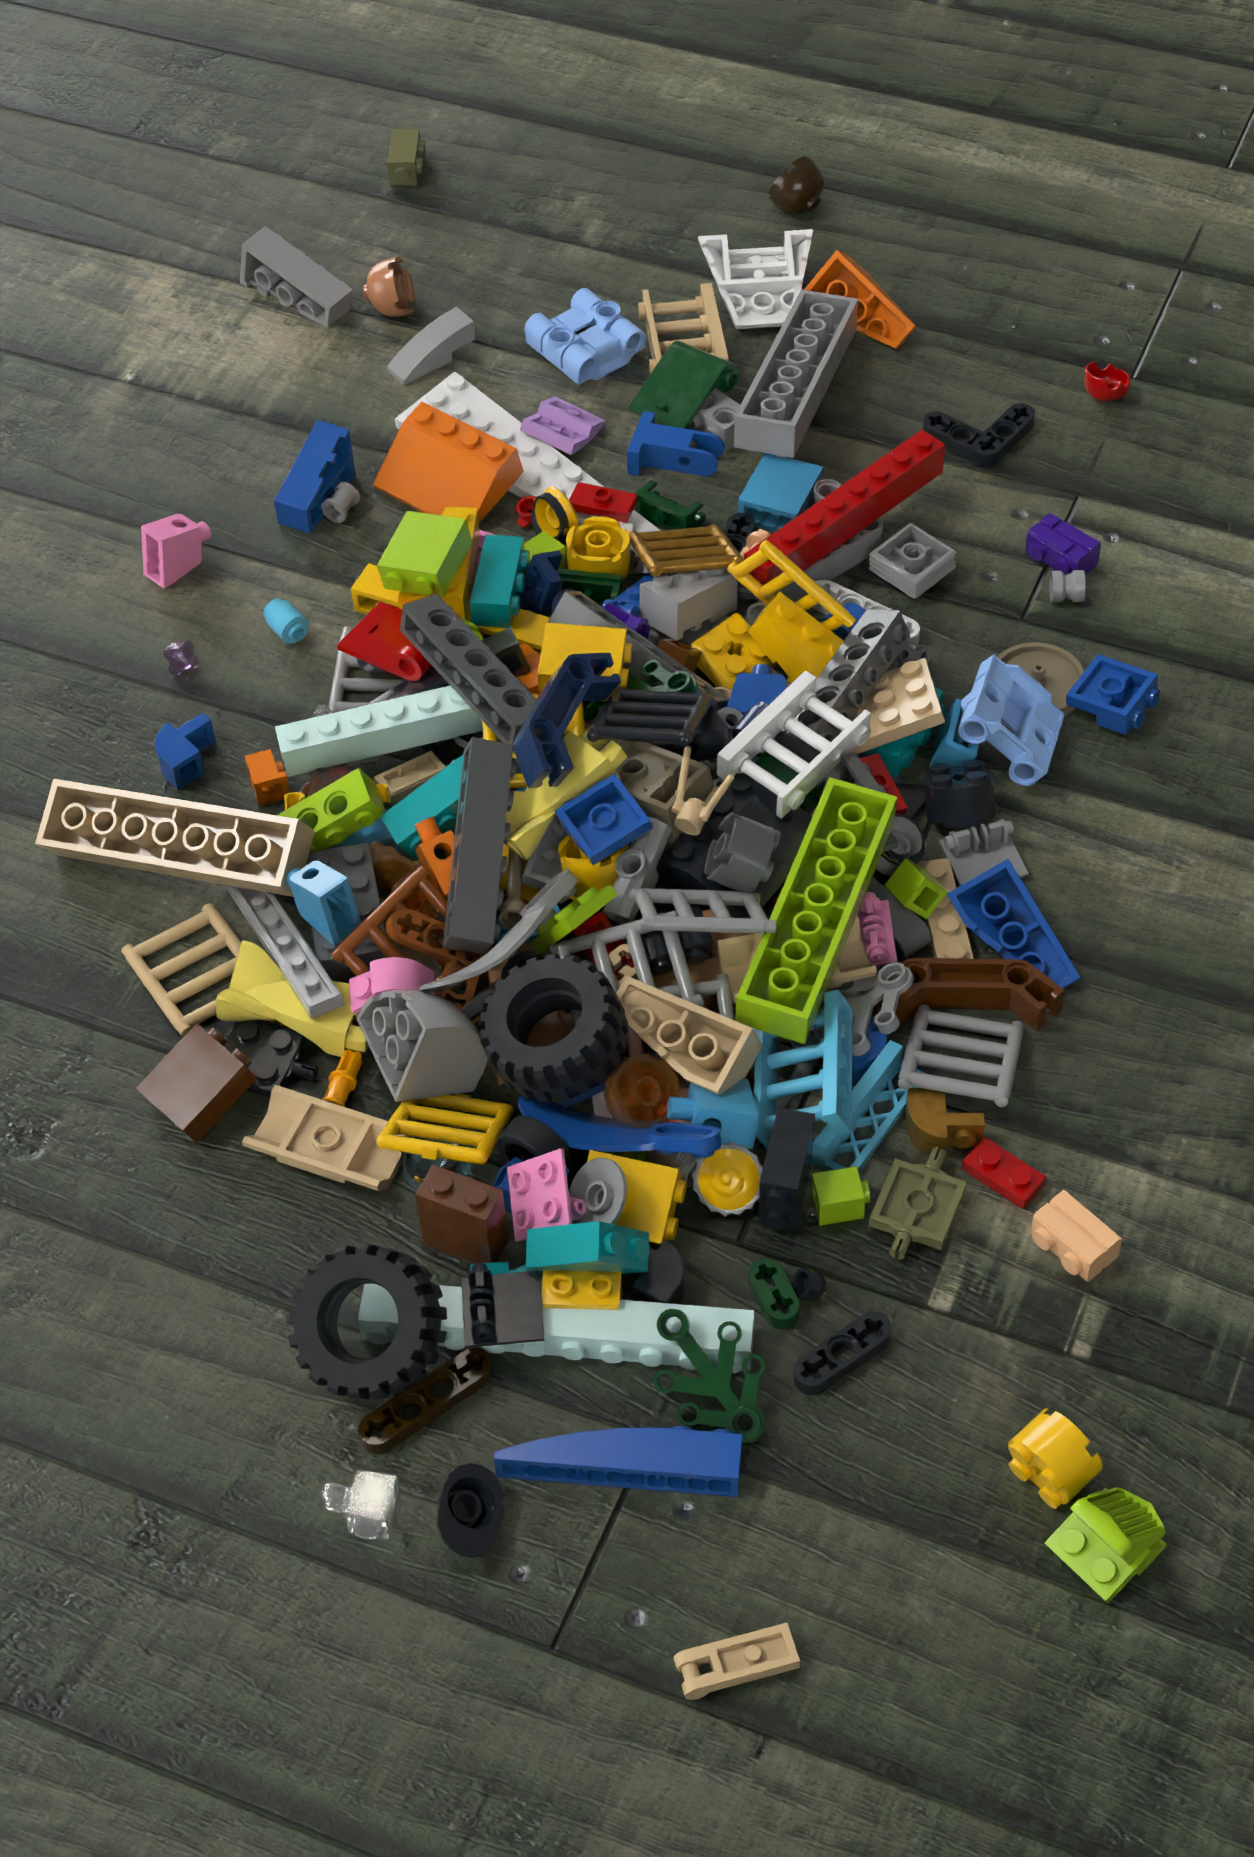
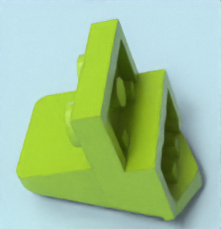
M1119 1487L1109 1490L1104 1488L1101 1491L1089 1494L1087 1497L1078 1499L1070 1508L1073 1513L1045 1542L1062 1561L1108 1604L1135 1574L1140 1576L1167 1547V1544L1161 1540L1165 1536L1166 1529L1153 1505Z

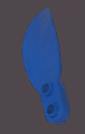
M520 1095L518 1099V1106L523 1116H530L543 1122L553 1129L563 1139L565 1144L571 1148L603 1152L658 1150L663 1155L683 1152L691 1153L695 1158H706L714 1155V1151L721 1147L720 1129L715 1126L677 1122L655 1124L608 1118L570 1107L564 1109L561 1104L553 1101L540 1102L535 1096L533 1099H528Z

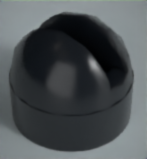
M800 1268L794 1275L792 1287L799 1299L813 1300L825 1292L826 1281L819 1271L810 1268Z

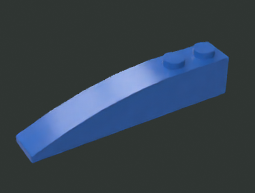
M675 1426L673 1428H615L585 1431L538 1439L497 1450L494 1453L496 1477L739 1497L742 1434H735L726 1429H716L710 1432L693 1430L686 1426Z

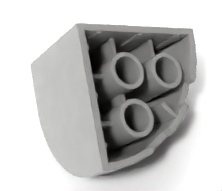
M412 989L382 991L380 995L371 996L364 1003L356 1019L395 1102L475 1091L484 1073L488 1057L481 1045L479 1030L458 1007L435 994Z

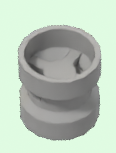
M1073 570L1067 575L1062 571L1050 572L1049 595L1051 603L1062 602L1065 598L1071 599L1073 602H1084L1086 591L1084 570Z

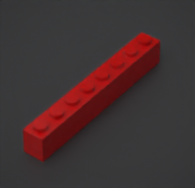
M920 430L763 541L768 540L804 572L942 474L945 444L924 430ZM762 542L744 553V560L759 551ZM770 559L750 572L762 585L783 573Z

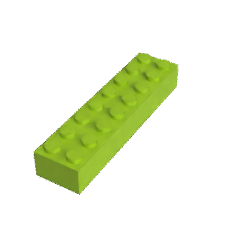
M829 777L769 919L775 920L777 930L775 933H764L736 997L735 1021L753 1029L806 1044L824 999V994L828 989L893 827L897 804L896 796Z

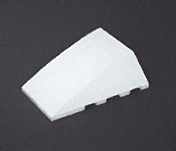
M813 229L784 231L783 247L728 250L727 234L698 236V241L735 329L782 327L802 289Z

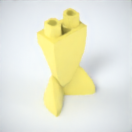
M589 728L580 736L572 731L567 733L563 737V741L574 769L558 787H549V777L547 775L542 781L541 787L528 788L527 786L525 792L513 791V804L510 812L507 811L506 823H510V835L505 845L525 861L528 860L537 849L543 835L556 814L555 810L563 806L568 800L578 797L592 788L597 782L605 780L613 774H616L620 780L621 778L615 769L628 757L616 742L610 741L599 752L608 741H589L587 738Z
M242 941L230 987L219 993L216 998L217 1018L222 1021L277 1020L314 1042L325 1053L342 1057L343 1052L347 1049L366 1052L368 1047L365 1036L360 1026L357 1025L356 1018L358 1015L351 1011L350 985L348 983L333 981L341 993L345 1005L311 1020L290 985L283 977L281 970L269 955L258 945Z

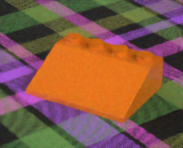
M421 401L402 423L373 483V487L421 513L442 515L445 507L477 508L480 524L524 470L517 448Z

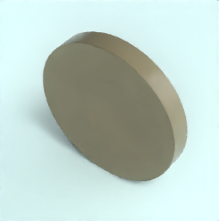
M1032 642L1015 645L997 656L1005 664L1020 666L1052 694L1053 705L1065 715L1075 709V707L1066 705V694L1084 673V669L1078 659L1071 653L1055 645Z

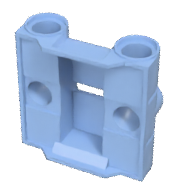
M582 288L573 295L571 309L552 319H548L542 313H535L527 320L524 328L526 343L578 385L589 379L597 381L628 364L635 353L646 348L645 333L621 315L619 304L613 301H603L588 288ZM582 328L587 329L580 334L575 333Z
M993 654L981 663L971 692L961 700L964 713L958 732L964 741L971 744L989 742L1011 761L1009 776L1012 781L1018 785L1030 786L1047 774L1065 714L1053 705L1052 694L1020 666L1005 664ZM1000 722H1002L1009 729H1011L1014 732V734L1011 731H1009L1005 726H1003Z

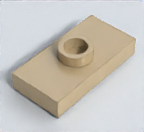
M429 751L374 776V780L377 784H388L391 804H394L407 797L446 768V766L432 751Z

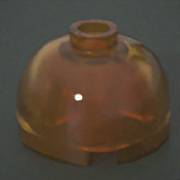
M641 1054L624 1059L610 1071L605 1081L604 1101L607 1110L616 1122L630 1128H651L657 1124L667 1123L670 1120L667 1118L669 1097H680L681 1089L677 1075L667 1062L649 1057L651 1056L649 1054Z

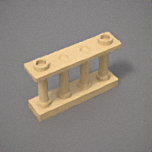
M712 283L700 284V296H696L695 300L651 304L648 289L642 290L643 302L638 303L639 320H645L652 359H649L650 374L662 358L661 354H664L675 341L684 342L700 350L705 349V352H710L712 355L729 361ZM695 311L697 314H702L696 319L655 323L653 317ZM701 330V333H706L700 338L662 342L658 341L657 336L659 334Z

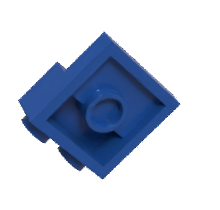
M1098 654L1066 694V705L1095 714L1096 725L1127 735L1131 728L1138 729L1141 726L1146 708H1154L1160 698L1158 674Z
M616 774L597 782L592 788L578 797L568 800L563 806L555 810L563 829L576 847L582 850L592 865H595L653 828L648 816Z

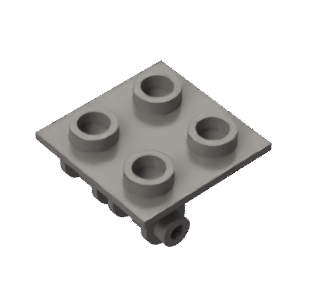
M999 819L998 822L988 824L987 828L984 824L978 825V830L973 826L958 832L951 831L949 836L939 840L946 858L950 860L951 868L960 886L1006 859L1010 860L1020 878L1029 876V872L1010 837V834L1014 833L1010 820Z

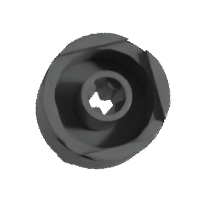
M730 812L718 828L724 831L718 841L713 839L711 842L704 872L706 875H709L707 877L708 880L730 889L745 893L755 892L760 881L767 882L771 876L774 863L769 860L772 851L775 850L779 843L781 834L772 827Z

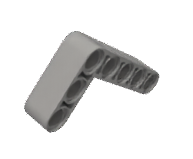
M832 479L818 481L814 486L813 505L842 485ZM882 517L868 525L804 572L814 581H830L871 557L869 554L882 544ZM792 582L780 590L781 593L793 602L808 594L796 582ZM757 598L758 606L763 610L766 605Z

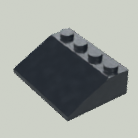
M737 773L734 775V780L712 810L708 821H705L700 834L689 835L683 833L659 860L665 889L736 891L708 880L707 877L709 875H706L704 872L711 842L713 839L719 840L724 831L718 828L723 819L730 812L772 827L781 834L779 843L775 850L772 851L769 860L774 863L771 876L767 882L760 881L755 892L761 895L760 905L763 911H765L784 886L812 816L799 807L796 810L791 809L781 819L776 815L777 795L748 775ZM725 905L731 917L751 918L745 906Z

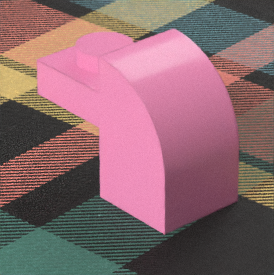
M390 957L371 961L370 971L349 979L351 1011L358 1015L364 1003L371 996L380 995L382 991L420 990V986L434 981V971L418 961L408 958Z

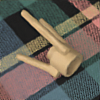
M687 746L684 749L676 800L671 811L677 814L674 824L680 831L689 835H698L705 821H708L712 810L734 780V776L729 774L720 787H713L704 802L697 798H689L688 801L684 802L691 748Z

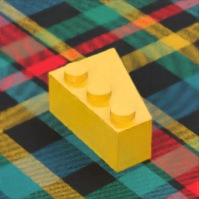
M780 591L761 611L748 630L772 663L778 662L788 675L787 681L791 684L805 670L817 679L844 642Z

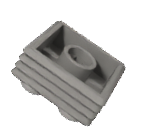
M909 523L869 554L871 556L869 558V570L903 591L906 595L917 598L956 568L954 564H956L955 559L957 556L955 555L957 551L913 523Z

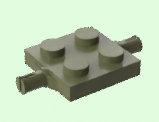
M938 1147L932 1148L926 1165L911 1164L896 1158L892 1164L871 1213L869 1226L896 1236L889 1250V1254L893 1258H896L898 1253V1260L904 1259L910 1242H918L939 1250L943 1249L967 1187V1181L951 1177L940 1170L947 1156L943 1149H940L938 1154Z

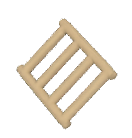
M208 903L203 906L201 913L134 947L132 944H127L122 948L121 952L171 1024L184 1037L196 1023L199 1025L217 1015L216 999L183 1016L176 1004L233 975L242 942L214 905ZM208 924H211L218 933L215 937L152 969L143 960L144 957ZM226 946L235 956V958L169 992H166L159 982Z

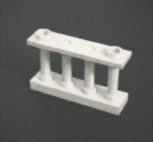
M806 670L717 755V775L725 780L729 774L734 776L737 773L744 772L777 795L776 815L781 819L791 809L796 810L799 808L805 796L841 761L842 755L850 753L856 746H862L871 732L869 728L871 713L865 709L854 721L846 718L816 698V677ZM809 709L842 732L830 742L796 720L795 717L802 710L807 711ZM788 730L821 753L808 763L773 740V738L780 731ZM766 751L799 774L787 785L752 762L751 759L757 753Z

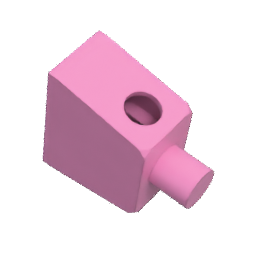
M175 514L141 526L143 575L165 589L198 566L202 561L201 543L211 538L209 526L203 521L196 524L183 514Z

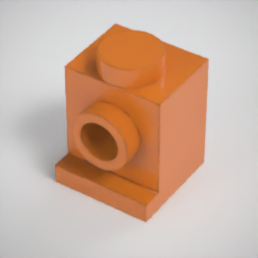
M271 749L246 755L245 761L258 806L285 800L284 795L290 793L287 775L282 762H275Z

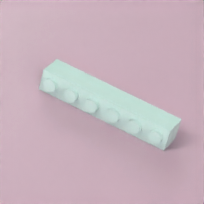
M446 686L275 726L286 774L287 777L311 772L317 768L332 767L483 731L482 719L451 686Z

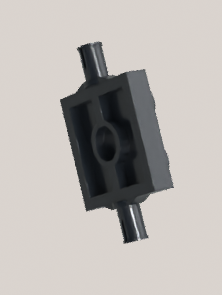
M262 1020L235 1021L230 1033L225 1037L228 1041L225 1048L230 1053L237 1048L252 1062L248 1069L257 1079L246 1091L271 1097L274 1085L285 1088L286 1084L295 1075L310 1079L311 1081L316 1080L319 1067L300 1062V1054L307 1038L291 1028Z

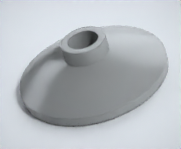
M595 1158L584 1164L577 1172L570 1186L569 1197L583 1200L586 1204V1212L581 1219L572 1221L573 1224L595 1221L610 1224L616 1223L625 1205L627 1183L623 1170L615 1161L607 1158Z

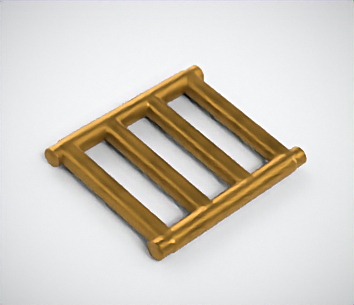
M716 524L708 527L639 533L631 531L629 533L631 545L649 573L654 577H658L661 574L726 569L734 561L737 564L744 561L722 529Z

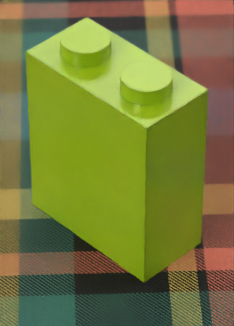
M406 511L377 564L384 589L422 595L437 594L439 597H444L472 544L466 519Z

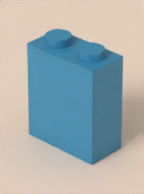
M764 453L738 499V513H747L753 516L755 527L776 532L813 506L814 486L818 481L823 480V467L788 457H778L773 454Z

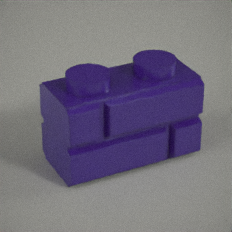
M1049 513L1041 519L1040 523H1036L1029 529L1025 552L1034 561H1041L1053 568L1054 571H1062L1065 575L1070 574L1073 570H1084L1086 574V572H1090L1097 566L1099 562L1101 543Z

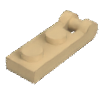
M788 1622L686 1649L677 1653L673 1658L677 1671L683 1674L684 1682L681 1686L687 1700L699 1699L706 1696L709 1692L800 1668V1659ZM710 1663L712 1672L700 1675L698 1667Z

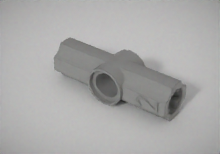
M648 817L653 828L633 840L629 850L624 851L616 860L615 867L618 876L613 888L618 893V896L605 905L603 913L607 919L622 925L633 922L639 910L637 902L630 901V890L641 888L653 889L658 882L659 875L656 867L672 829L668 824L656 818Z

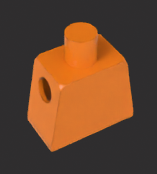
M432 816L414 825L422 841V844L415 851L421 865L430 874L427 878L446 898L449 892L455 836L451 830L442 834ZM434 849H442L446 858L444 860L438 859L434 855Z

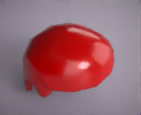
M1095 361L1085 366L1084 386L1093 399L1105 402L1114 401L1124 397L1130 390L1131 377L1124 370L1116 369L1112 364H1109L1105 369H1099Z

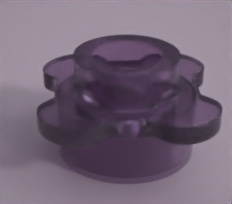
M189 640L174 642L164 650L163 655L170 664L168 670L172 675H179L181 671L188 668L195 669L199 665V659L193 652L195 648L193 642ZM184 656V659L179 660V657Z

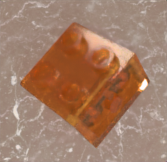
M373 841L369 846L377 889L387 895L393 893L420 866L425 867L418 861H412L400 855L390 846H384L376 841ZM418 889L403 902L409 909L432 918L435 915L434 906ZM401 921L397 922V924L402 926L401 933L409 931Z

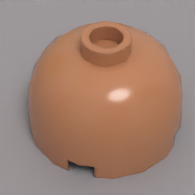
M399 256L380 261L373 266L367 276V285L363 287L366 301L371 302L374 309L380 314L388 317L410 315L414 310L408 309L409 301L415 302L412 278L409 270L402 269L400 263L405 262Z

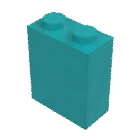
M601 1221L527 1229L525 1268L542 1272L543 1270L621 1272V1274L648 1272V1258L650 1254L649 1233Z

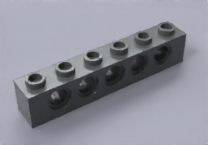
M437 594L403 604L400 625L402 634L503 743L513 745L515 737L537 701L536 698Z
M867 609L816 679L815 693L817 699L852 721L910 638L909 629L900 610ZM809 709L807 711L802 710L795 717L796 720L830 742L842 732ZM788 730L780 731L775 737L779 744L808 763L821 753Z

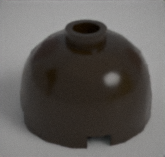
M803 156L792 162L795 168L789 173L784 169L779 174L768 193L771 196L769 197L770 200L778 208L790 214L802 213L807 209L812 211L821 202L820 195L824 187L823 175L808 156Z

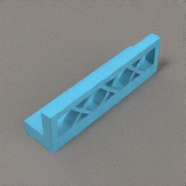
M890 1040L852 1090L851 1133L837 1136L827 1123L814 1140L812 1149L813 1165L825 1171L843 1169L845 1167L832 1160L837 1154L853 1152L855 1161L850 1167L857 1166L858 1173L867 1163L906 1109L907 1090L901 1088L894 1089L892 1085V1079L901 1070L903 1062L902 1045ZM916 1069V1072H918V1073H924V1072H922V1071ZM891 1100L893 1106L891 1112L874 1114L872 1106L875 1102ZM872 1125L874 1131L872 1138L855 1140L853 1132L856 1128Z

